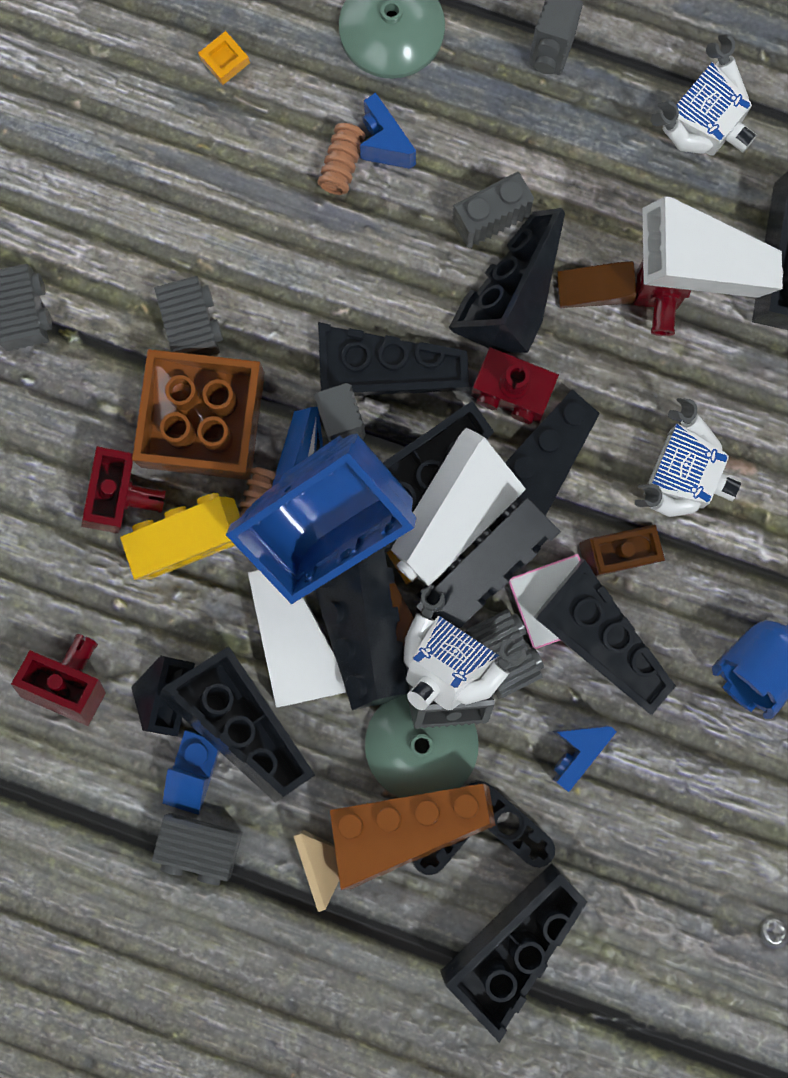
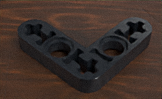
M475 780L466 785L485 784L489 786L492 805L495 807L497 800L504 803L493 812L495 826L488 828V830L530 866L540 868L552 862L555 856V845L543 830L489 783ZM510 812L518 817L519 826L512 834H504L497 827V820L503 813ZM527 825L532 828V831L528 832L527 835L534 842L539 843L542 839L546 842L543 848L547 853L543 858L539 855L530 858L528 855L531 853V849L522 840L518 847L513 844L514 841L523 835ZM468 838L452 844V848L448 852H446L445 848L438 850L436 853L438 863L436 865L429 862L424 866L420 863L421 858L413 861L414 867L424 875L437 874L446 866Z

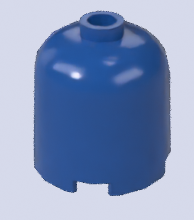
M768 620L759 622L749 628L712 666L713 675L719 676L721 674L726 680V684L722 687L724 691L750 712L755 707L765 711L763 713L765 719L774 718L788 701V624L785 626Z

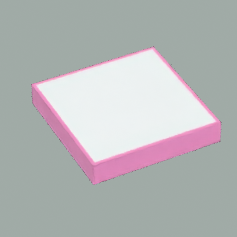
M579 554L514 576L509 580L508 585L532 648L538 649L560 641L558 637L538 622L534 616L579 563Z

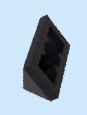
M160 655L133 684L131 689L143 731L178 737L182 717L165 703L159 695L163 687L195 667L194 662Z

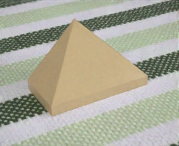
M302 830L294 835V839L317 911L320 912L326 910L339 882L335 845Z

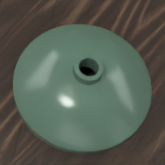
M346 0L339 17L340 40L349 59L366 73L381 78L407 77L425 68L438 54L445 34L444 13L438 0ZM389 11H395L397 15L394 17H389L386 15V13Z
M407 694L380 705L369 722L365 737V753L372 774L387 791L399 798L460 788L471 775L478 756V735L474 723L471 725L464 724L463 726L458 724L456 726L450 725L440 728L435 726L434 728L427 727L424 729L421 727L415 729ZM419 738H425L429 742V749L425 753H419L415 750L414 744Z

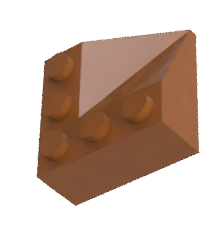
M148 349L132 460L141 468L244 480L251 479L250 470L253 467L265 375L260 361Z

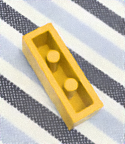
M218 493L207 494L198 498V505L189 509H186L185 506L177 507L164 513L165 519L155 523L153 520H146L133 525V532L121 536L120 539L134 580L153 579L236 546L226 536L230 524L240 518L234 498L222 497Z

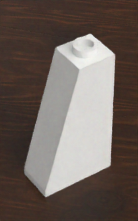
M663 197L642 208L644 285L756 298L783 289L782 251L672 197Z
M468 428L460 434L413 512L417 517L414 529L397 538L391 548V551L400 560L396 565L397 568L410 581L413 582L418 578L427 586H430L526 490L485 437Z
M258 569L257 571L248 572L276 708L346 693L334 651L306 599L303 597L290 604Z

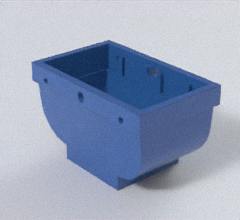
M355 433L344 439L338 436L282 474L276 485L260 496L245 511L242 517L230 524L226 536L288 602L293 604L414 529L417 517L412 513L413 500L411 495L362 438Z

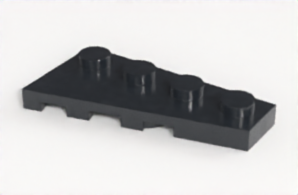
M318 322L321 391L345 383L352 385L354 396L469 390L468 357L465 350L424 342L403 341L398 337L364 333L362 330L352 328L347 330L331 327V324Z
M573 389L505 462L526 488L515 501L520 504L524 499L528 498L545 516L600 414ZM498 517L496 521L500 523L502 519Z
M581 559L535 614L534 618L652 716L676 685L635 632V628L612 600V596L594 575L586 560Z

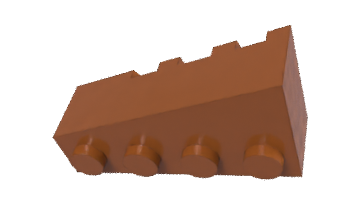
M477 784L330 810L341 890H351L365 882L383 876L401 866L419 860L446 846L455 844L495 826L489 786Z

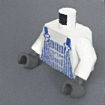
M724 34L718 36L721 49L717 43H709L707 45L706 54L710 58H718L716 65L712 62L677 104L672 101L658 103V107L663 111V114L656 113L651 116L650 121L652 125L657 127L663 126V131L679 151L715 155L727 141L743 153L757 136V134L741 123L752 105L735 59L731 56L735 49V41L731 35Z
M677 398V402L682 407L681 412L675 410L668 412V417L672 420L681 421V425L676 424L669 431L648 484L638 485V488L644 490V495L646 496L645 500H635L634 503L637 507H650L665 516L673 517L692 514L699 510V508L706 507L710 504L714 494L730 501L735 499L740 489L741 481L723 474L729 456L722 451L720 441L697 414V404L691 399Z
M427 587L421 594V602L424 608L421 613H416L405 637L404 663L409 668L406 681L413 687L407 694L409 702L419 710H425L432 701L446 710H453L461 703L467 705L489 699L510 674L508 668L524 663L526 659L525 649L522 648L515 657H508L507 653L514 646L515 641L512 638L506 639L500 646L502 658L498 662V654L442 617L438 616L435 621L432 619L433 613L441 611L445 606V596L442 593L440 601L436 605H429L426 603V600L431 593V587Z

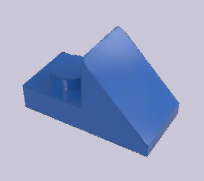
M376 93L372 94L364 100L365 115L362 117L372 137L360 144V158L366 161L411 169L416 165V149Z
M611 726L553 731L576 750L573 755L567 752L558 761L553 769L557 773L553 781L569 792L617 731Z
M189 730L184 731L174 765L167 770L162 804L197 815L200 814L219 755V751L201 734Z

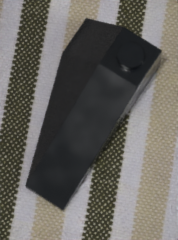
M562 208L532 212L508 242L507 248L509 252L497 265L491 264L484 272L488 278L476 292L471 289L462 300L449 326L453 333L488 349L491 347L503 353L529 352L543 322L565 212Z

